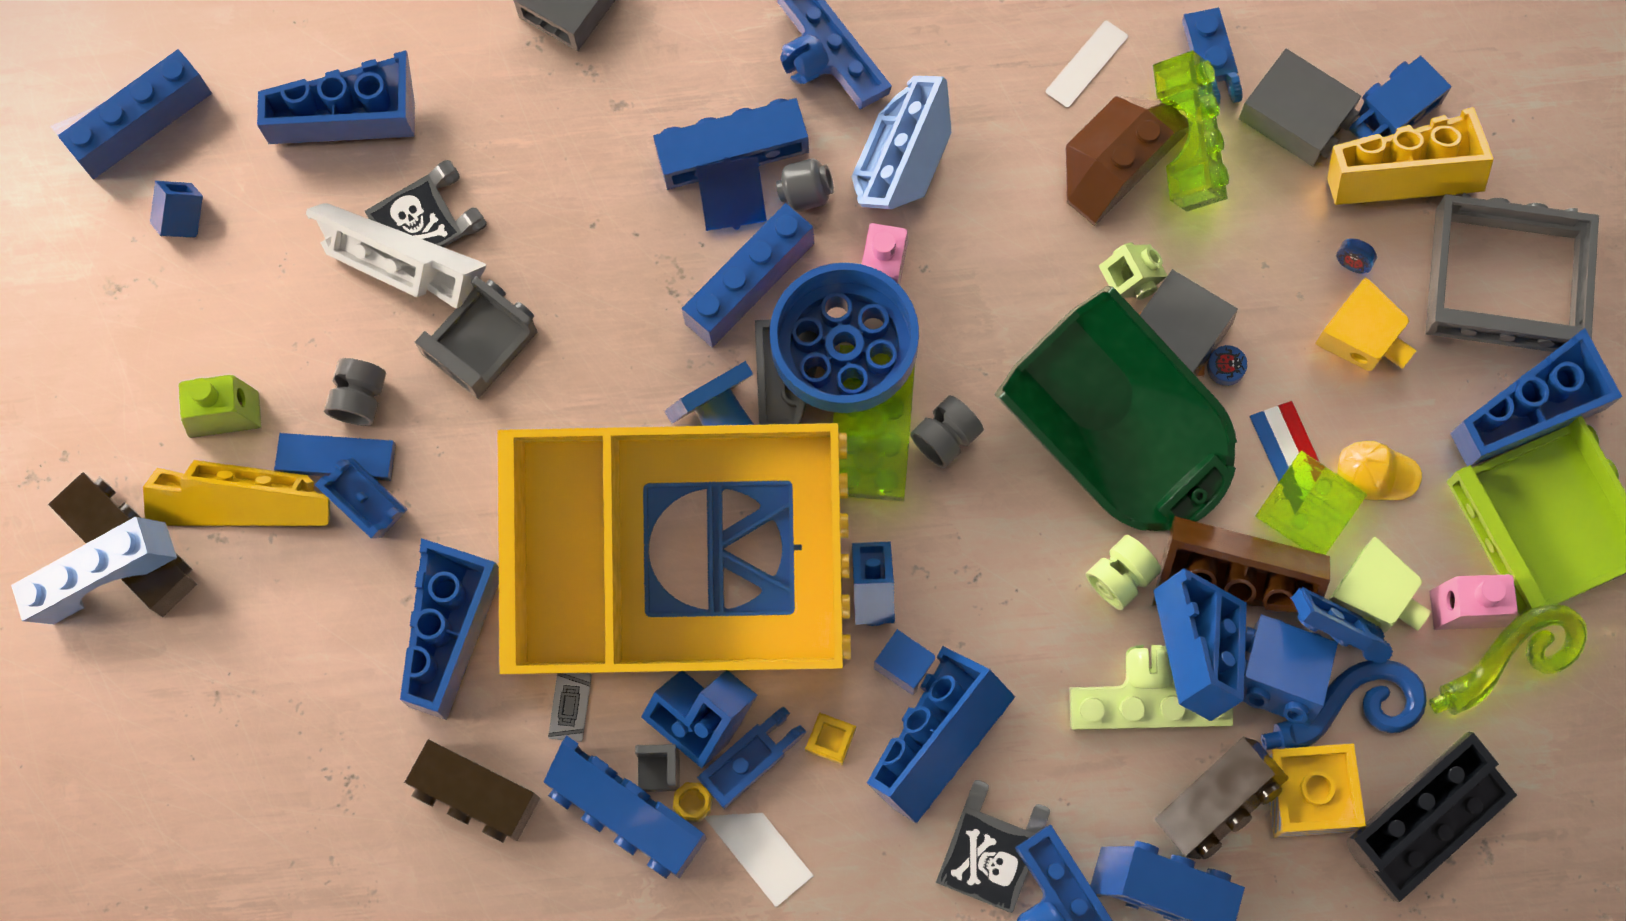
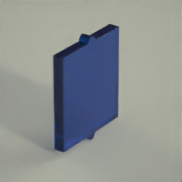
M757 156L734 160L724 157L721 162L696 165L706 231L728 227L738 230L741 225L767 221Z

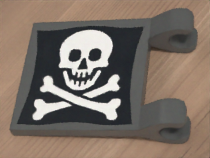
M449 160L439 163L428 175L365 210L370 220L441 247H445L465 235L478 232L487 225L483 215L477 208H470L465 211L456 221L437 189L451 185L460 178L457 169Z

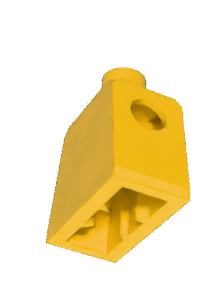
M1366 277L1328 323L1315 343L1319 347L1367 371H1372L1383 356L1403 369L1417 351L1398 338L1410 322L1408 317Z

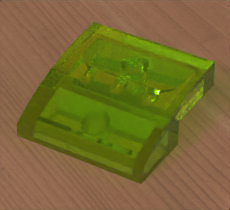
M1301 450L1255 517L1304 550L1326 555L1367 496V493Z

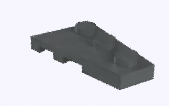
M771 319L755 320L759 425L801 424L807 403L788 389L775 368L770 344ZM806 331L800 334L798 338L803 342H812L817 339L818 335L812 331ZM818 366L811 367L807 370L806 374L814 378Z

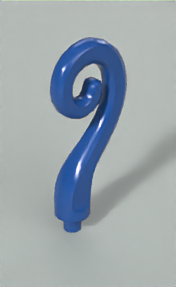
M1367 660L1357 663L1346 669L1328 686L1324 706L1310 727L1288 720L1275 723L1274 732L1261 735L1262 746L1265 750L1311 746L1325 735L1350 695L1359 686L1375 680L1390 681L1400 687L1405 695L1406 705L1404 710L1396 716L1385 714L1381 709V703L1390 696L1391 692L1387 686L1379 685L1372 687L1364 696V716L1379 731L1386 733L1404 732L1415 726L1424 714L1427 703L1424 683L1415 672L1399 662L1387 660L1383 664H1377Z

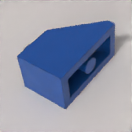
M891 541L852 543L855 625L880 626L886 623H895Z

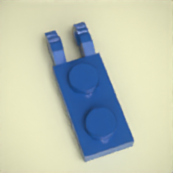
M1220 8L1184 14L1182 24L1200 86L1203 85L1210 107L1220 105L1221 95L1217 82L1221 81L1226 82L1229 97L1233 103L1242 101L1243 93L1239 75L1237 74L1238 70Z
M1304 587L1299 588L1291 597L1299 613L1297 616L1299 621L1309 630L1316 632L1319 629L1329 634L1342 646L1347 647L1351 645L1360 649L1364 659L1370 662L1373 661V663L1383 664V662H1387L1393 656L1390 644L1384 640L1385 635L1382 629L1362 616Z
M784 706L778 709L760 726L759 724L755 725L697 777L723 809L728 807L785 756L784 753L806 734V730L799 725L791 729L777 744L767 735L782 725L790 715V712Z

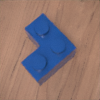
M728 670L723 672L706 688L702 687L685 671H679L654 692L641 718L672 744H676L681 752L702 769L729 744L758 695Z

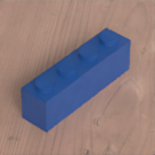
M797 98L790 100L776 99L767 106L755 109H738L729 116L717 119L708 117L699 120L691 126L683 128L669 127L661 131L660 134L653 135L667 190L809 153L808 134Z
M785 203L681 308L685 325L713 348L814 245L813 226Z

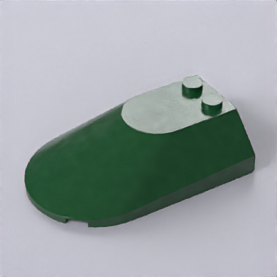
M1106 286L1065 315L1013 366L995 393L999 401L1109 515L1135 529L1143 531H1170L1175 516L1195 522L1199 521L1220 503L1234 477L1236 469L1234 467L1235 443H1237L1233 424L1225 408L1113 286Z

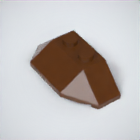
M1115 96L1066 145L1067 203L1095 226L1193 128L1194 124L1167 101Z

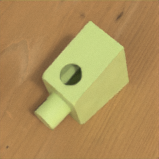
M1373 537L1364 547L1329 598L1330 601L1379 626L1383 632L1388 631L1398 618L1418 631L1431 613L1429 609L1412 599L1422 584L1421 578L1376 537Z

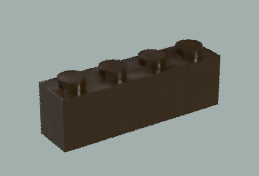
M84 472L48 504L86 544L134 517L141 518L126 502L119 506L111 498L117 492L103 478L99 476L94 481ZM177 553L176 559L146 575L121 578L149 609L161 617H164L197 585L188 575L193 569Z

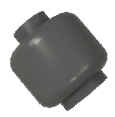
M814 158L786 165L782 170V180L776 182L781 202H788L789 206L797 212L825 205L829 195L834 193L833 179L826 164L821 165Z

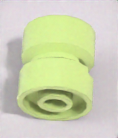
M1125 535L1110 549V559L1101 558L1086 573L1087 580L1095 591L1118 610H1123L1138 595V586L1146 587L1162 571L1160 564L1143 544L1129 535Z

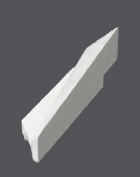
M328 203L308 208L306 211L308 219L317 221L325 237L320 243L326 255L414 297L425 295L428 290L457 309L462 306L474 288L471 283L472 279L475 276L480 278L486 269V264Z

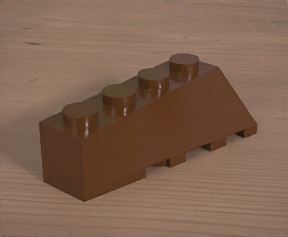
M1175 516L1161 563L1162 571L1158 576L1156 588L1185 568L1246 602L1247 606H1264L1265 611L1298 612L1291 597L1299 588L1304 587L1325 597L1330 583V556ZM1155 596L1153 597L1152 605H1157Z

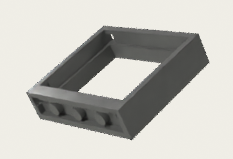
M1463 193L1461 196L1445 194L1435 213L1425 334L1554 352L1584 328H1586L1592 340L1599 215L1578 212V208L1559 210L1548 208V206L1541 203L1522 205L1510 203L1509 200L1504 198L1485 200L1472 198L1471 195ZM1451 222L1575 238L1569 325L1444 308Z

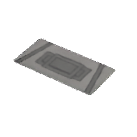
M557 673L548 734L549 739L564 740L567 735L574 741H583L592 676L590 673Z

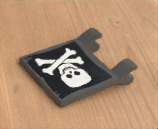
M975 780L936 883L1013 913L1029 870L1015 847L1045 827L1050 809L1037 804L1033 808L1026 830L980 812L989 785L980 780Z

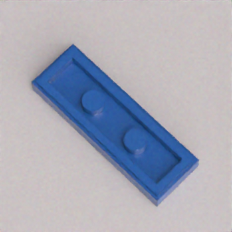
M280 433L274 470L310 476H329L336 469L334 465L336 462L353 457L376 480L391 481L396 444L393 440Z

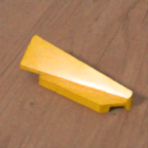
M193 460L184 474L156 468L143 486L145 519L166 522L167 526H326L330 520V499L325 494L317 493L314 488V481L307 475Z

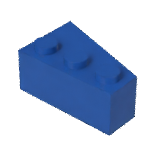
M1183 568L1153 591L1178 703L1212 721L1244 701L1247 603Z
M1135 841L1134 846L1101 847L1090 884L1097 897L1111 896L1125 901V906L1137 910L1141 907L1163 915L1164 919L1170 921H1236L1245 887L1230 882L1232 875L1208 868L1207 872L1200 871L1194 868L1195 861L1182 856L1171 855L1170 859L1158 855V847L1145 842Z

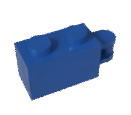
M1421 55L1410 64L1404 61L1392 71L1389 81L1384 85L1380 83L1374 84L1363 95L1364 103L1359 111V118L1349 127V131L1360 139L1375 134L1386 137L1395 134L1396 129L1407 125L1413 127L1443 103L1452 86Z

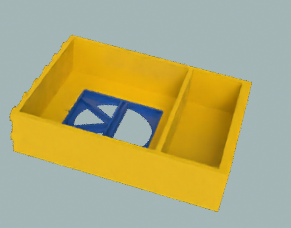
M838 423L497 430L500 674L843 668V659H851V634H843L842 619H850V594H842V578H849V554H841V538H849L848 513H840V499H848L847 473H840L839 460L847 459V433H839ZM707 489L708 610L690 606L672 596L661 585L654 574L649 555L651 534L661 514L679 498ZM725 489L745 494L760 504V508L723 530L722 493ZM773 520L777 524L781 536L782 557L776 575L771 576L724 550V548ZM724 568L762 589L761 594L743 605L730 609L725 608Z

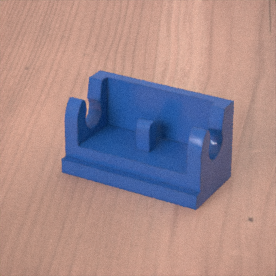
M350 457L348 460H339L334 464L336 469L329 476L321 477L315 486L370 538H382L408 509L353 457Z

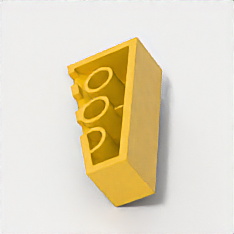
M1471 107L1461 110L1460 116L1448 119L1443 115L1432 118L1429 125L1413 129L1411 125L1397 128L1395 134L1386 137L1375 134L1333 146L1327 180L1335 205L1485 192L1494 158L1475 108Z

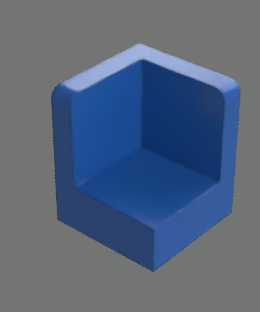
M155 181L150 224L160 236L196 237L203 195L192 183Z
M897 629L874 661V669L911 695H914L918 689L919 682L935 661V655Z

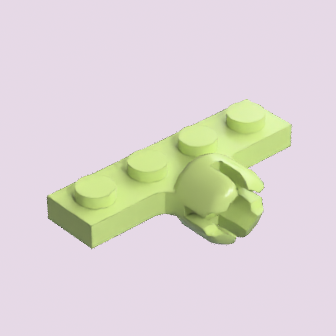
M1144 645L1129 648L1126 652V680L1122 685L1069 687L1070 727L1072 730L1233 726V708L1214 720L1209 721L1179 705L1166 646L1151 645V667H1149L1148 648H1144Z

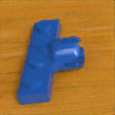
M777 0L779 6L802 34V36L783 45L780 56L786 74L797 70L798 73L790 77L796 84H806L823 74H831L838 80L860 110L890 94L892 85L825 0Z
M1052 825L1046 826L1015 847L1043 893L1041 901L1019 915L1017 921H1113Z

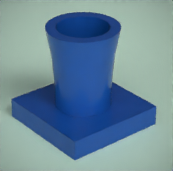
M744 361L680 398L664 412L671 424L695 411L703 426L755 425L731 390L752 376L753 372L747 362Z

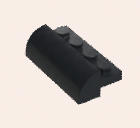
M1467 732L1366 822L1365 827L1359 828L1347 839V846L1360 867L1367 868L1391 899L1400 902L1511 802L1517 794L1496 769L1499 763L1474 732Z

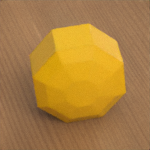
M685 782L674 792L673 809L687 822H700L711 813L712 795L702 783Z

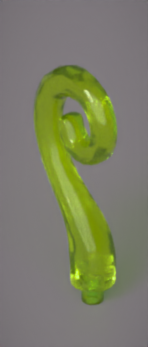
M1560 604L1541 605L1524 612L1499 634L1471 671L1440 686V695L1429 700L1432 710L1435 714L1448 710L1452 715H1456L1482 702L1494 689L1519 646L1538 630L1540 631L1529 639L1525 651L1526 659L1532 668L1543 674H1554L1567 669L1578 660L1584 651L1587 641L1585 621L1578 612ZM1553 625L1563 627L1565 631L1564 644L1555 654L1545 656L1546 648L1554 642L1555 637L1551 631L1540 629Z

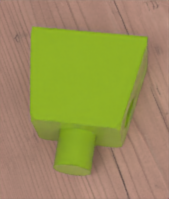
M224 375L196 378L179 383L180 417L189 438L261 428L259 392L236 376Z

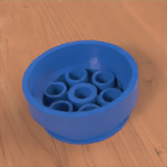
M832 263L812 269L801 275L787 287L773 310L770 322V344L775 368L784 384L792 393L816 408L830 412L851 413L875 407L892 397L904 385L913 370L917 358L919 325L914 306L906 292L897 282L875 268L857 263ZM835 307L843 308L847 312L840 318H833L827 314L830 309ZM876 318L882 321L883 325L877 329H869L863 323L868 319ZM806 331H812L818 335L817 339L812 342H803L798 337ZM842 342H847L855 348L850 353L842 354L836 351L835 347ZM883 353L888 355L891 361L885 365H878L871 358L876 354ZM815 366L821 367L826 371L820 378H811L806 374L808 369ZM848 378H857L863 384L858 389L850 390L845 388L842 383Z

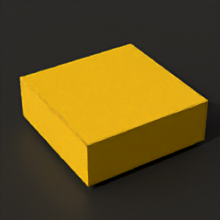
M819 712L805 751L843 765L857 726Z

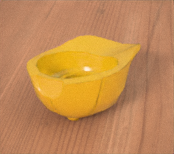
M1361 441L1347 446L1340 452L1336 479L1347 494L1364 500H1402L1411 497L1418 490L1422 480V472L1416 461L1390 449L1386 444L1376 441Z

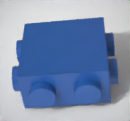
M1261 614L1254 628L1246 627L1244 701L1242 702L1247 703L1253 708L1263 709L1282 716L1290 722L1310 727L1324 706L1338 643L1324 638L1317 633L1305 631L1286 624L1282 620Z

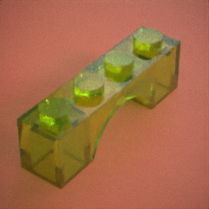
M1193 50L1153 64L1157 99L1178 111H1185L1189 123L1188 137L1182 151L1166 166L1170 201L1187 212L1228 199L1226 185L1229 184V174L1222 161L1221 150H1224L1225 145L1217 125L1216 116H1219L1220 108L1216 97L1213 95L1212 82L1215 81V72L1212 64Z

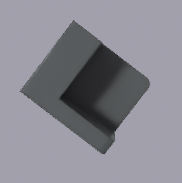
M676 744L635 746V754L638 757V786L645 792L676 791L680 787V751Z

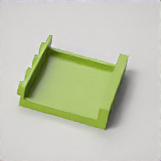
M1582 416L1576 418L1570 425L1478 466L1472 468L1469 465L1457 470L1446 481L1497 575H1513L1517 609L1522 621L1626 574V492L1619 481V473L1615 464L1605 457L1599 446V438L1592 426L1586 424Z

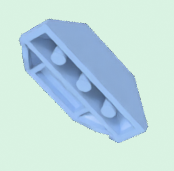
M913 76L907 82L908 87L899 92L878 114L851 176L858 196V203L862 207L894 209L925 196L952 133L947 80L943 76Z

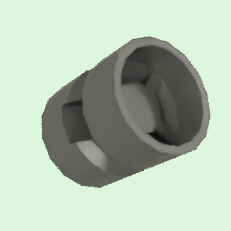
M353 358L339 359L332 380L337 387L329 391L324 409L325 414L349 424L360 426L372 425L378 407V402L374 396L380 395L382 392L386 371L375 364Z
M951 395L934 409L933 419L926 417L910 433L913 442L920 451L934 464L943 469L961 453L960 445L968 446L984 431L980 420L968 406Z

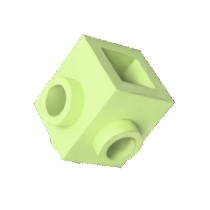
M1132 242L1124 244L1117 248L1111 257L1099 265L1108 285L1113 286L1123 298L1136 297L1138 300L1149 297L1157 291L1156 285L1168 276L1162 266L1163 261L1160 254L1152 248L1151 244L1134 245Z

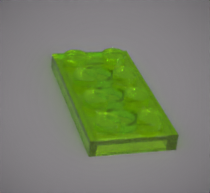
M840 345L839 353H850L855 347L853 345ZM879 353L874 355L871 360L878 365H885L891 361V358L886 354ZM915 365L904 385L883 403L858 412H834L833 423H838L839 433H847V459L839 460L840 473H847L848 497L893 501L905 500ZM848 378L842 384L847 389L855 390L861 387L863 383L857 378Z

